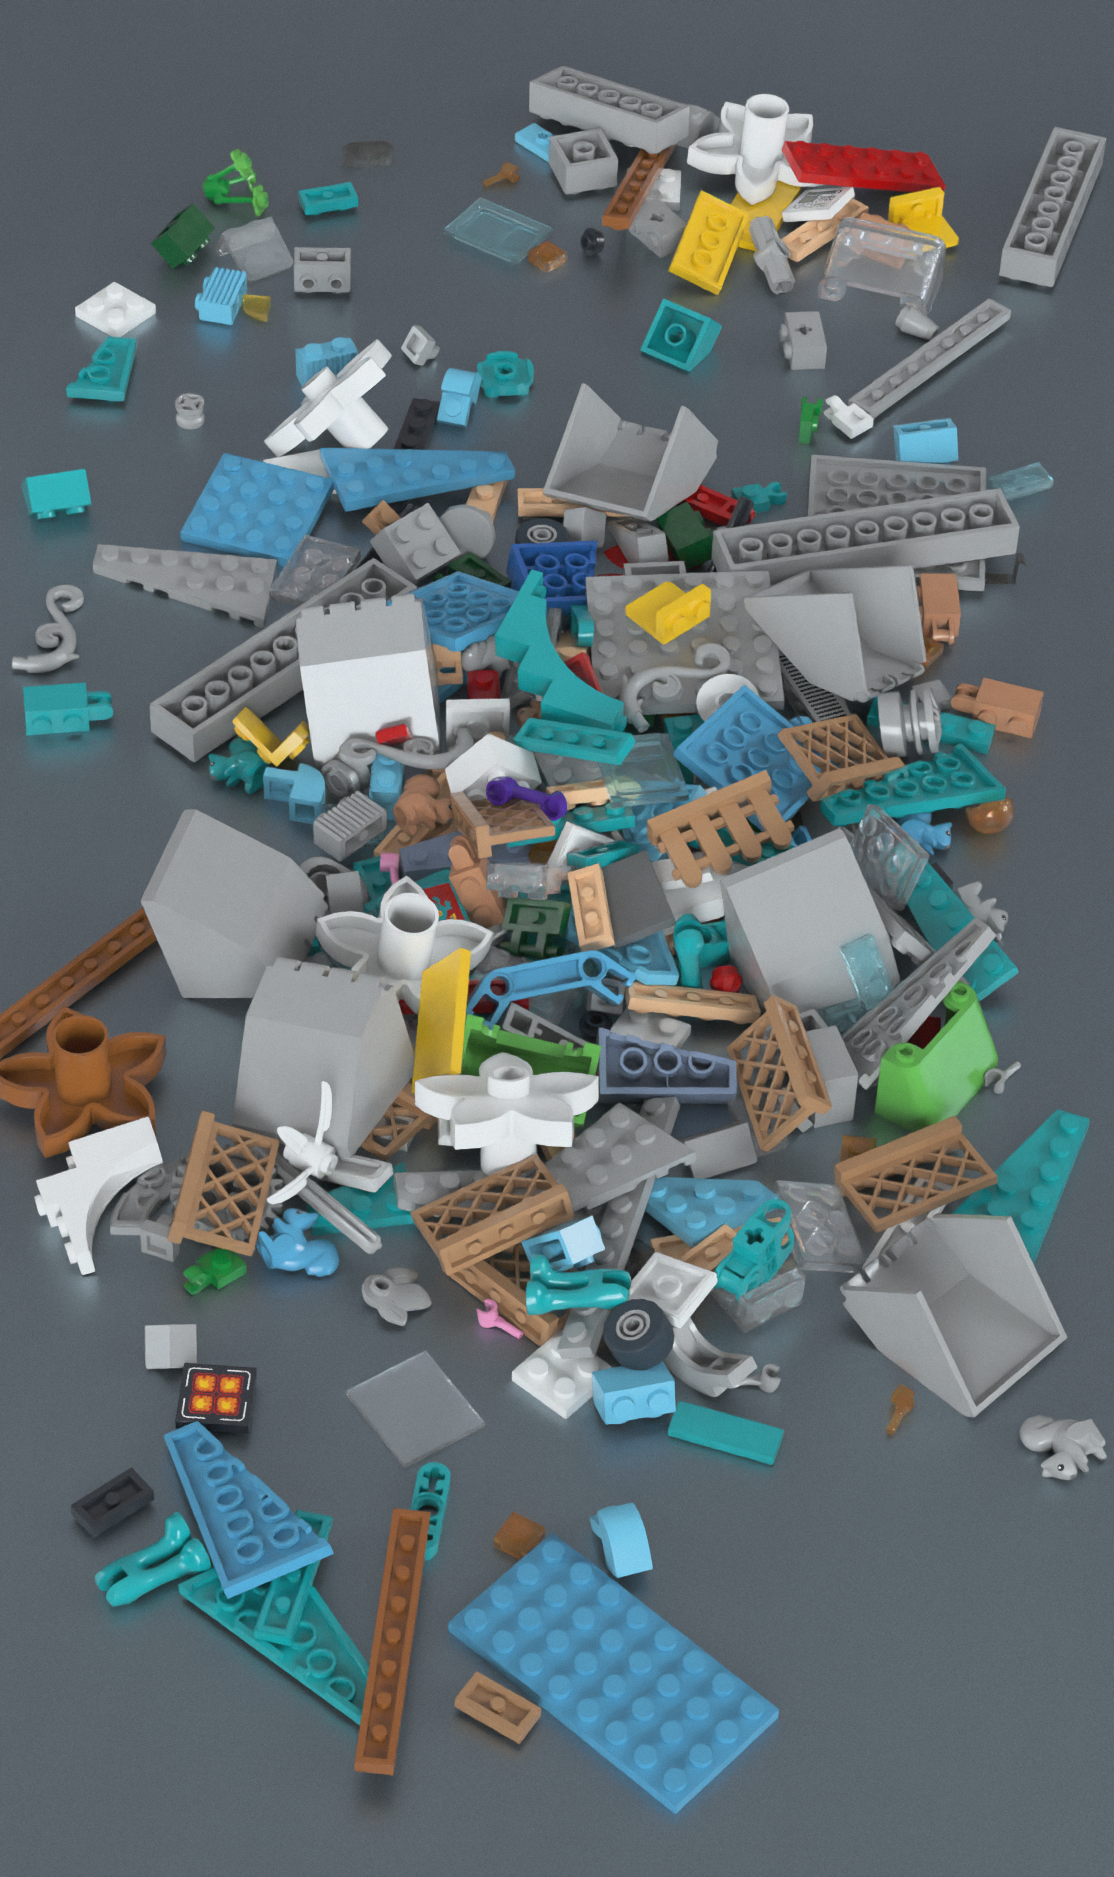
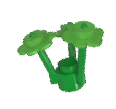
M239 149L233 150L230 155L234 164L215 174L208 175L207 179L203 180L205 196L208 201L214 200L215 205L222 203H252L253 207H255V215L260 216L268 206V194L263 191L262 185L254 186L253 189L252 184L257 183L255 179L257 173L253 172L250 158ZM234 170L239 171L241 176L229 180L226 177L221 178ZM248 181L250 191L253 192V197H226V194L230 193V185Z

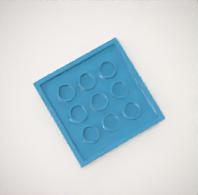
M223 453L180 532V539L182 542L243 557L277 559V565L293 569L334 490L333 480L303 471Z
M458 571L409 593L415 594V600L422 598L432 644L446 647L452 652H458L466 649V646L485 641L488 639V636L497 633L519 591ZM392 600L387 602V606H392Z
M743 685L673 753V756L710 788L716 787L717 790L766 770L772 780L771 795L776 794L779 799V804L775 806L784 822L789 821L810 800L806 792L813 785L777 736L782 729L794 726L746 685ZM795 740L798 745L803 747L801 742ZM811 749V752H812V753H814V754L818 755L819 757H821V754H820V753H818V752L814 751L813 749ZM830 760V763H831V764H833V765H835V766H837V767L839 768V764H837V763H835L834 761ZM813 765L816 771L821 773V769ZM755 814L747 817L751 823L764 832Z

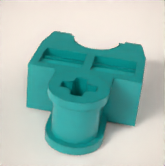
M780 1199L767 1200L750 1216L732 1239V1251L719 1263L714 1271L717 1274L718 1281L714 1288L725 1289L735 1295L739 1303L745 1304L751 1299L757 1288L763 1290L788 1258L795 1245L794 1233L789 1227L792 1221V1212L788 1203ZM777 1208L783 1210L786 1214L780 1222H771L765 1217L767 1212ZM786 1235L789 1239L786 1244L781 1246L782 1239Z

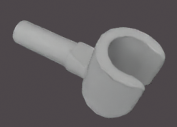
M1015 1061L1003 1071L996 1068L989 1069L985 1073L984 1086H988L991 1082H997L994 1085V1092L1001 1094L1005 1088V1081L1021 1067V1064Z
M773 1363L766 1364L762 1368L761 1374L747 1376L746 1382L741 1386L758 1385L765 1392H774L781 1381V1378L777 1377L780 1367Z

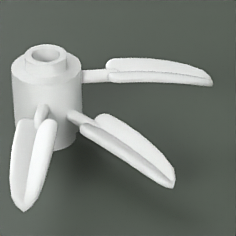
M322 1081L321 1110L315 1138L306 1133L302 1134L291 1127L280 1126L277 1128L279 1137L286 1144L283 1153L284 1158L289 1160L290 1165L303 1172L288 1185L268 1197L266 1200L270 1204L274 1205L288 1200L305 1187L307 1183L306 1178L309 1175L321 1179L326 1174L330 1175L337 1165L338 1157L335 1155V1147L322 1141L323 1132L330 1126L332 1114V1093L327 1082Z

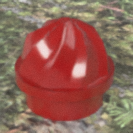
M721 966L712 971V978L709 981L712 990L740 993L743 979L736 967Z

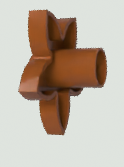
M63 1006L52 1018L47 1028V1053H22L0 1061V1098L15 1106L35 1109L36 1140L44 1158L68 1151L70 1149L68 1142L86 1137L93 1124H97L103 1130H107L149 1117L156 1136L154 1102L144 1086L156 1077L163 1066L167 1053L165 1035L149 1032H130L108 1040V1030L102 1021Z

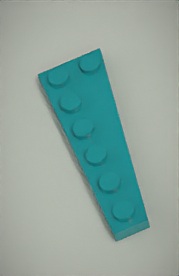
M909 839L883 857L924 936L936 952L975 919L972 913ZM992 940L963 974V977L970 983L969 986L974 989L980 1002L1019 973V971L999 945Z

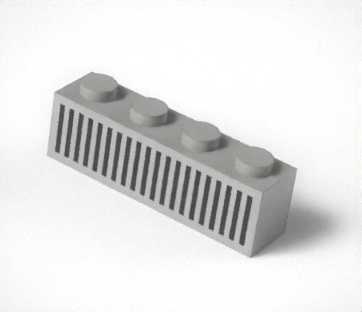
M779 653L783 692L785 693L784 700L795 717L807 716L814 723L852 715L843 697L810 684L784 653ZM848 726V730L856 734L853 728ZM830 731V734L840 739L839 735ZM812 735L813 739L819 741L820 743L822 742L821 739ZM848 741L849 745L856 748V745ZM830 745L831 749H833L836 752H840V750Z

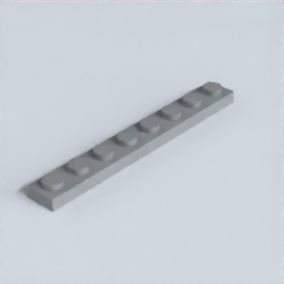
M990 298L851 397L848 400V406L855 403L872 418H875L1010 319L1011 310Z

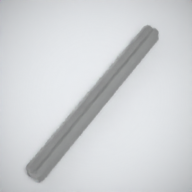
M259 1146L250 1148L251 1152L257 1151L256 1160L269 1155V1149ZM277 1151L274 1168L277 1169L276 1178L281 1179L285 1185H288L302 1171L290 1165L289 1161ZM309 1177L306 1178L307 1183L305 1187L297 1193L300 1198L366 1253L373 1254L382 1247L381 1237L313 1180Z

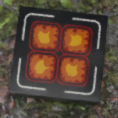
M184 1363L175 1428L179 1429L198 1421L208 1431L249 1434L257 1368Z

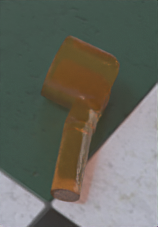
M506 162L502 165L499 173L482 181L484 187H487L505 178L515 183L520 179V175L516 173L519 167Z
M900 1384L894 1390L890 1399L893 1404L898 1406L886 1429V1432L894 1435L905 1413H909L915 1405L914 1391L903 1384Z

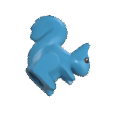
M923 812L909 814L901 818L896 817L897 821L893 826V832L890 836L892 850L907 839L912 842L917 850L919 849L923 854L930 857L934 855L933 849L946 850L950 847L951 822L932 826L929 824L932 818L931 813Z
M294 1208L287 1209L283 1214V1221L278 1217L273 1219L272 1228L275 1232L274 1235L269 1236L264 1231L258 1232L259 1239L256 1240L255 1246L267 1268H279L286 1271H298L305 1268L307 1274L317 1275L318 1277L330 1275L336 1270L339 1265V1255L335 1246L328 1240L323 1239L308 1242L304 1236V1232L316 1224L317 1213H307Z

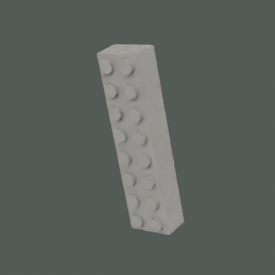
M1058 127L1053 128L1004 244L999 276L1008 277L1012 280L1031 282L1039 286H1054L1103 165L1106 145L1105 137Z

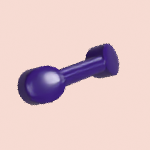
M499 777L489 782L486 786V796L494 805H503L514 798L540 805V809L551 821H556L567 813V801L561 791L548 794L519 786L510 777Z

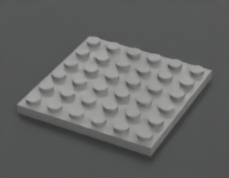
M811 455L807 517L985 491L986 468ZM985 558L913 569L916 586L919 585L920 573L956 574L958 590L984 591Z
M769 570L586 577L587 608L594 620L593 645L590 647L591 661L602 693L619 700L622 688V675H626L630 679L633 675L653 667L679 666L713 669L719 665L716 659L712 657L705 658L703 660V667L698 668L695 665L694 658L698 647L705 643H718L725 647L731 656V665L725 674H735L746 678L755 686L759 697L774 710H784V692L778 647L745 610L744 603L745 597L771 586ZM667 581L672 582L685 593L702 583L710 588V617L665 645L625 614L626 605ZM679 678L681 682L679 696L675 700L665 703L656 700L652 695L654 682L647 684L639 691L637 700H643L640 706L643 715L698 713L696 705L698 692L702 685L711 678Z

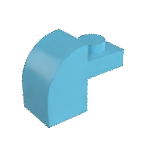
M455 368L447 370L441 386L443 393L437 416L438 423L467 427L471 405H476L482 379L479 373Z
M300 763L298 771L266 767L263 775L264 799L289 802V821L313 824L320 814L325 813V780L317 769Z
M633 1502L619 1506H608L597 1511L596 1515L589 1516L592 1531L602 1539L606 1567L614 1576L619 1578L653 1569L646 1531L641 1516Z

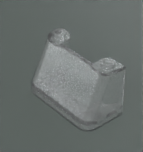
M852 217L844 218L839 223L818 287V298L830 301L841 300L846 293L847 286L899 297L900 310L905 306L910 308L914 306L927 317L942 284L946 245L942 239L934 235Z

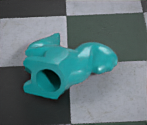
M237 737L230 742L228 748L230 757L227 758L215 754L208 755L211 761L209 771L213 780H227L226 785L228 787L235 786L240 781H243L245 783V791L248 794H252L264 785L263 775L266 767L270 766L258 755V748L250 740L245 741L241 737Z

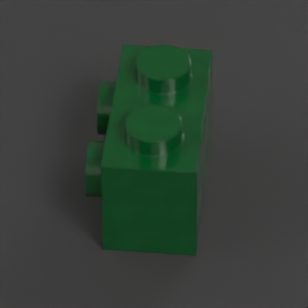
M192 203L178 212L151 244L172 269L181 263L186 266L197 257L195 251L201 250L209 243L210 239L208 236L215 227L198 207Z
M688 502L674 507L656 518L658 528L665 532L669 551L676 561H684L686 570L712 559L713 533L710 528H704L705 523L700 512H694Z

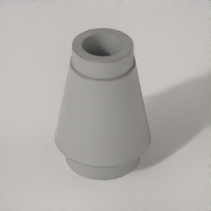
M905 306L895 323L901 332L929 341L935 338L939 331V326L935 325L934 322L914 306L912 308Z

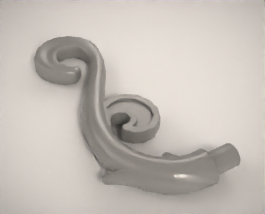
M68 584L58 585L47 592L46 606L56 623L43 624L35 633L36 642L41 647H56L59 645L58 637L63 640L61 646L48 654L29 655L28 658L13 657L12 669L27 670V673H46L79 658L78 654H73L77 644L74 628L54 603L59 598H67L70 601L62 604V610L64 612L77 610L84 602L83 592L78 587Z
M705 643L698 647L694 658L695 665L698 668H702L703 660L712 657L719 662V665L713 669L658 666L645 669L633 675L630 679L626 675H622V688L619 700L624 702V716H627V722L629 724L632 723L640 733L646 731L649 727V723L642 716L643 711L640 708L643 700H637L638 693L644 686L654 682L652 686L654 698L663 703L671 702L681 692L679 678L705 679L727 673L731 665L729 651L718 643Z
M461 728L457 731L455 745L448 748V752L433 755V743L423 738L407 740L404 743L403 750L355 738L346 740L340 745L339 757L345 764L362 767L372 763L376 758V753L404 765L422 769L441 770L446 769L474 745V740L470 736L468 729ZM362 749H368V750H370V751L367 752V753H357V752H354L355 750H362Z

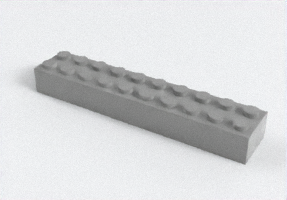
M1001 488L714 530L712 560L717 572L769 570L770 585L772 586L807 570L913 565V569L1016 554L1020 525Z
M372 558L150 703L151 732L187 758L196 762L237 734L232 720L244 707L249 708L260 719L303 690L296 628L297 615H302L301 608L324 605V614L326 615L330 614V604L355 601L356 610H361V600L386 597L388 602L392 600V596L407 594L416 590L417 586L375 558Z

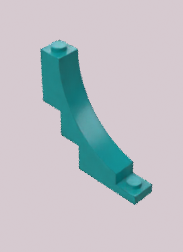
M531 569L495 634L496 656L520 663L518 667V689L543 697L541 701L542 720L623 732L627 723V716H624V702L609 697L583 682L565 665L554 649L546 625L547 600L545 596L547 589L543 586V573Z

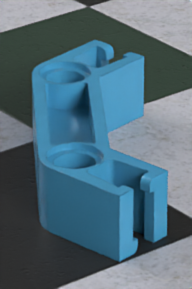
M585 951L500 968L486 973L481 978L467 999L466 1017L467 1014H474L472 1009L483 996L487 1001L494 1004L487 1020L484 1019L483 1024L489 1026V1030H492L493 1024L497 1023L508 1004L512 1001L585 987L611 1006H616L620 1004L624 996L617 992H611L601 983V980L609 972L623 980L621 984L630 987L637 976L599 951ZM586 959L593 960L597 965L598 971L594 977L587 976L583 971V963ZM493 978H500L504 981L506 990L502 996L492 993L490 983Z

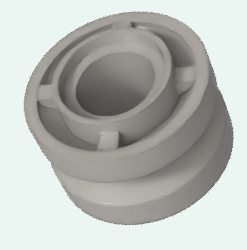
M339 754L321 769L326 789L339 800H342L344 797H351L356 791L363 792L370 786L371 774L367 765L362 767L350 766L340 759Z

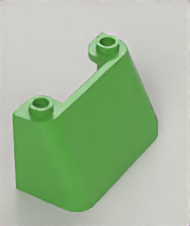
M959 980L942 999V1002L947 1007L945 1024L924 1049L910 1043H898L892 1046L881 1058L874 1113L912 1133L952 1116L956 1117L984 1085L985 1073L989 1069L997 1068L998 1053L977 994L972 987Z
M467 1014L461 1073L458 1075L478 1077L479 1067L484 1061L494 1055L505 1052L528 1062L532 1067L533 1075L551 1072H574L595 1076L602 1047L600 1045L585 1042L584 1048L577 1047L576 1050H572L574 1043L567 1042L566 1046L502 1031L499 1030L500 1026L494 1024L492 1030H489V1026L483 1024L484 1018ZM587 1111L574 1116V1132L583 1128Z

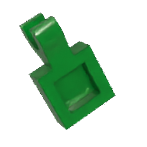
M802 397L798 443L810 444L811 432L817 433L819 415L822 413L823 408L822 398H818V403L815 404L807 403V397Z
M217 1247L198 1258L196 1265L190 1266L183 1272V1275L189 1280L183 1284V1287L191 1295L198 1294L210 1284H213L219 1290L245 1275L247 1264L235 1252Z

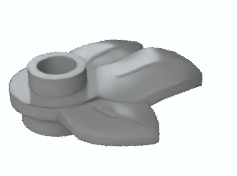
M395 1267L388 1269L383 1275L372 1274L366 1277L361 1289L364 1301L369 1306L377 1308L380 1316L393 1324L405 1326L408 1315L407 1311L429 1308L431 1305V1299L426 1290L419 1284H415L418 1274L408 1268Z

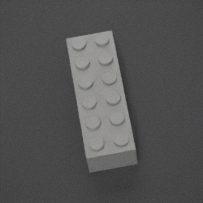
M561 66L529 82V112L538 114L543 119H553L561 122L564 126H574L582 129V131L601 128L607 140H617L623 142L626 146L644 149L650 154H658L663 149L676 145L679 141L689 136L690 106L566 66Z

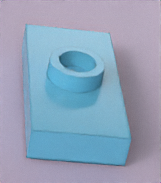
M535 123L515 133V141L549 162V140L551 136H554L553 134Z

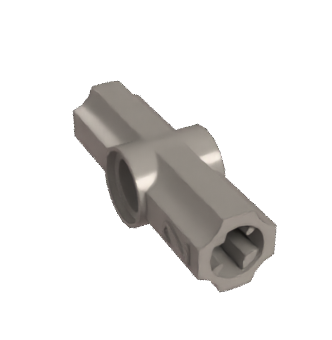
M767 215L756 217L750 222L749 228L757 250L753 253L755 262L765 272L772 292L777 295L788 293L794 288L793 284L795 282L787 260L790 257V251L779 238L773 220Z

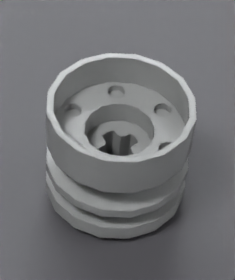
M931 687L923 688V703H919L916 689L911 690L910 704L907 705L903 704L899 691L878 694L882 745L884 753L888 758L907 756L908 742L914 741L919 755L924 754L923 740L929 741L931 753L939 752V743L942 735L939 704L933 695Z

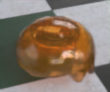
M1005 798L1004 801L987 802L978 807L966 808L969 825L977 832L984 834H995L1008 828L1015 814L1011 798Z

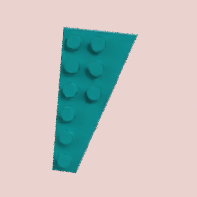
M961 743L954 746L953 752L949 754L941 751L934 754L933 760L929 762L918 760L884 774V780L877 783L873 779L863 783L862 789L854 790L848 788L823 798L820 803V812L833 826L844 827L852 823L864 821L875 822L883 818H901L909 814L932 813L935 810L946 808L958 809L965 805L989 804L991 801L1003 800L1006 788Z
M1057 1109L994 1171L997 1175V1183L972 1193L952 1214L1011 1216L1033 1264H1035L1089 1128L1090 1119Z
M215 1567L179 1584V1594L360 1725L369 1664L313 1585L292 1645L287 1646L254 1639V1628L271 1581L229 1599L225 1595Z

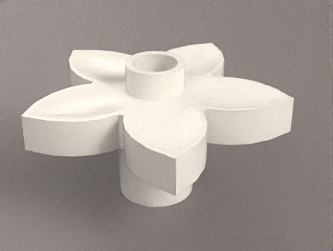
M754 95L747 100L745 107L725 102L721 110L719 133L703 136L689 146L687 164L713 174H736V190L751 205L764 201L776 190L778 180L799 187L823 185L798 182L781 150L784 141L811 142L813 130L812 114H788L789 106L786 101L775 95Z
M376 339L351 360L337 375H334L327 366L321 369L302 386L301 390L306 395L301 402L302 406L264 440L265 444L277 457H280L301 443L305 438L309 442L315 440L327 428L343 448H371L387 432L388 427L361 396L386 376L382 368L392 355Z
M405 876L393 884L384 894L379 918L353 911L333 913L317 919L315 935L323 949L334 960L352 968V971L359 972L355 982H357L361 973L385 977L386 985L394 986L398 1002L400 999L405 1000L410 1009L418 1015L422 972L459 948L471 951L470 970H472L483 961L490 950L494 932L464 920L449 919L438 921L439 914L435 904L428 899L419 885L408 876Z
M501 1052L484 1061L479 1067L478 1077L471 1075H440L415 1081V1105L425 1113L450 1120L451 1143L455 1150L481 1147V1170L488 1176L537 1153V1144L572 1147L574 1116L592 1108L598 1101L599 1076L574 1072H551L533 1075L532 1067L528 1062L505 1052ZM534 1168L522 1174L521 1177L523 1178L531 1175L535 1172L536 1169Z

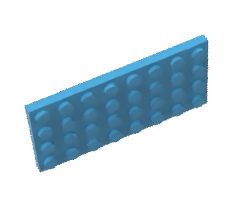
M553 1532L448 1622V1631L675 1815L775 1722L779 1716V1709Z

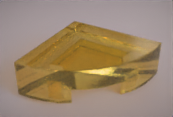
M243 294V308L245 312L256 320L267 322L271 307V297Z

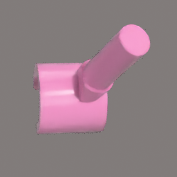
M381 853L380 872H390L393 885L399 881L398 854Z
M484 1300L487 1312L476 1309L478 1321L482 1327L492 1328L497 1326L518 1339L523 1336V1331L499 1316L498 1305L494 1300Z

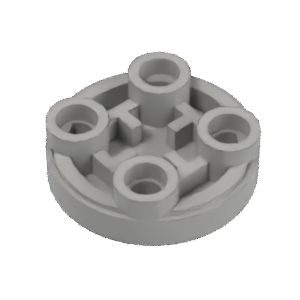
M457 505L449 507L442 514L439 520L461 552L452 562L468 552H471L481 560L489 554L495 542V528L492 523V516L488 512L471 505Z

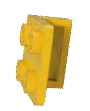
M940 187L890 198L888 221L894 224H904L912 230L915 245L910 252L911 255H919L958 245L959 237L942 216L944 192Z
M667 581L626 605L625 614L665 645L710 617L711 589L702 583L685 593L675 584Z
M244 707L232 720L235 725V732L243 740H250L258 748V755L266 763L270 764L272 762L276 767L287 756L293 760L310 742L307 738V735L310 733L309 725L304 720L283 741L247 707Z

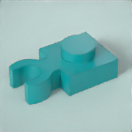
M772 482L765 488L756 483L733 488L731 498L739 500L740 497H746L754 502L753 509L755 513L769 510L770 504H785L787 493L786 491L781 492L780 482Z

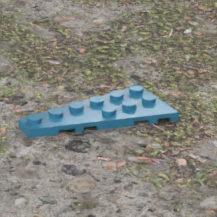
M320 448V458L329 477L333 480V486L345 512L377 506L382 500L388 504L515 479V468L506 451Z
M198 1421L163 1435L227 1599L334 1554L331 1545L323 1537H318L305 1520H300L277 1494L256 1475H252L245 1469L244 1464L237 1457L231 1456L224 1449L222 1443Z

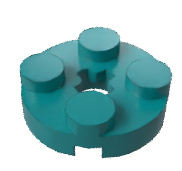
M497 351L486 355L485 361L482 363L481 361L478 362L476 372L482 377L480 387L484 389V394L488 397L494 398L499 395L523 396L528 394L529 387L533 383L534 367L532 362L527 358L525 361L518 358V353Z

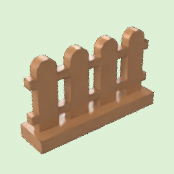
M766 770L647 820V837L652 846L657 845L660 854L665 852L668 854L675 867V870H672V876L675 881L681 879L685 886L696 888L702 883L701 870L711 866L716 874L726 875L732 870L731 857L741 853L744 860L753 863L757 862L762 856L761 844L771 841L772 845L779 850L787 849L791 845V832L794 831V825L791 820L784 822L775 805L779 804V799L776 794L771 795L772 780ZM754 814L764 829V832L757 835L754 834L746 820L747 817ZM723 827L727 828L735 843L726 848L716 830ZM695 839L705 857L695 860L686 844Z

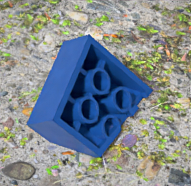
M598 541L511 544L506 574L508 579L512 581V589L520 591L531 569L543 573V586L547 589L545 596L547 600V620L558 611H561L564 615H569L571 605L587 606L586 577H594Z

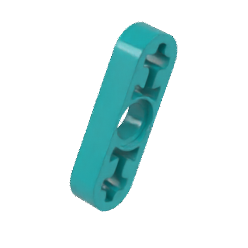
M571 605L569 611L571 618L569 620V632L576 647H591L594 639V620L590 612H588L587 606Z
M437 1462L427 1463L419 1469L410 1510L418 1511L422 1506L430 1505L438 1510L436 1515L430 1517L425 1560L433 1558L438 1552L451 1486L449 1469ZM432 1478L439 1479L436 1482L435 1493L429 1492V1483Z

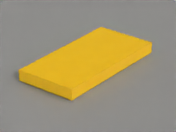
M778 180L773 194L764 201L753 205L742 198L738 192L730 205L750 214L738 247L756 252L757 250L749 231L750 222L756 217L767 215L773 220L776 231H778L784 222L782 212L800 196L801 187Z
M701 190L668 271L718 295L750 214Z
M457 949L422 972L411 1092L415 1094L416 1080L440 1075H458L461 1073L471 951L466 949Z

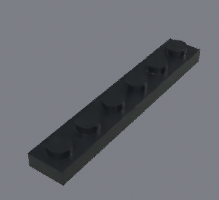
M412 399L394 449L427 450L437 423L440 402L428 399ZM408 500L388 503V505L399 514Z

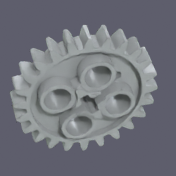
M229 1144L225 1145L224 1151L231 1148ZM254 1150L253 1152H251L256 1158L257 1151ZM241 1152L229 1157L236 1169L249 1164ZM221 1161L209 1166V1169L215 1176L221 1177L229 1173ZM178 1166L177 1177L172 1178V1189H170V1201H173L172 1213H174L185 1171L184 1166ZM273 1168L267 1198L282 1189L283 1181L276 1179V1168ZM255 1171L242 1176L249 1185L256 1186L262 1183ZM235 1180L222 1185L230 1197L243 1192ZM214 1189L202 1193L209 1206L222 1201ZM248 1198L236 1203V1206L244 1215L256 1210ZM266 1200L259 1232L264 1231L268 1234L269 1226L272 1227L274 1223L273 1219L282 1215L283 1202L273 1205ZM228 1208L215 1212L223 1225L236 1220ZM207 1216L195 1221L194 1228L206 1232L215 1229ZM241 1226L229 1231L235 1240L244 1242V1239H249Z

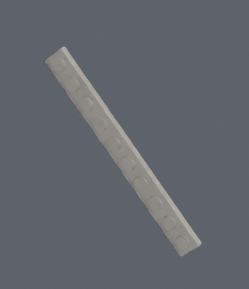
M676 1096L644 1099L639 1115L671 1135L680 1104ZM655 1176L638 1182L636 1189L609 1200L599 1228L605 1249L593 1255L595 1261L587 1264L584 1271L594 1269L625 1270L656 1179ZM585 1307L571 1308L557 1347L560 1357L562 1359L595 1357L604 1331V1324L611 1310Z

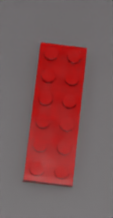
M784 141L781 149L798 182L903 192H918L940 187L944 192L946 188L929 155L923 152H902L896 149L890 151L874 147L858 148L851 145L836 146L828 143L815 144L804 141Z

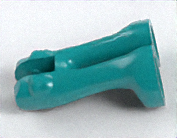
M683 914L678 918L674 927L673 939L678 959L673 960L679 973L676 986L703 989L699 957L704 947V940L701 934L702 926L693 914Z
M533 1254L531 1257V1281L527 1282L526 1287L528 1315H543L558 1309L584 1307L602 1308L612 1311L620 1304L629 1301L630 1293L628 1290L631 1288V1276L625 1270L594 1269L580 1272H559L552 1270L546 1256Z
M176 1511L165 1519L164 1536L142 1550L123 1556L108 1564L95 1575V1581L100 1590L108 1591L106 1599L112 1606L116 1607L130 1604L154 1588L184 1575L201 1574L211 1569V1562L202 1543L198 1538L192 1539L186 1521ZM165 1560H168V1561L164 1562L163 1564H161V1565H159V1566H157V1567H154V1568H151V1569H147V1568L152 1567V1566H154V1565H156V1564H158V1563H160V1562H163V1561H165Z

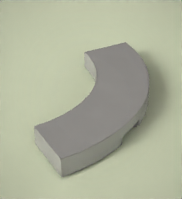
M189 1154L181 1155L179 1160L164 1166L161 1164L156 1165L137 1178V1183L121 1196L115 1207L110 1224L111 1235H140V1228L146 1219L151 1220L155 1212L170 1199L172 1178L177 1177L178 1166L186 1167V1157Z

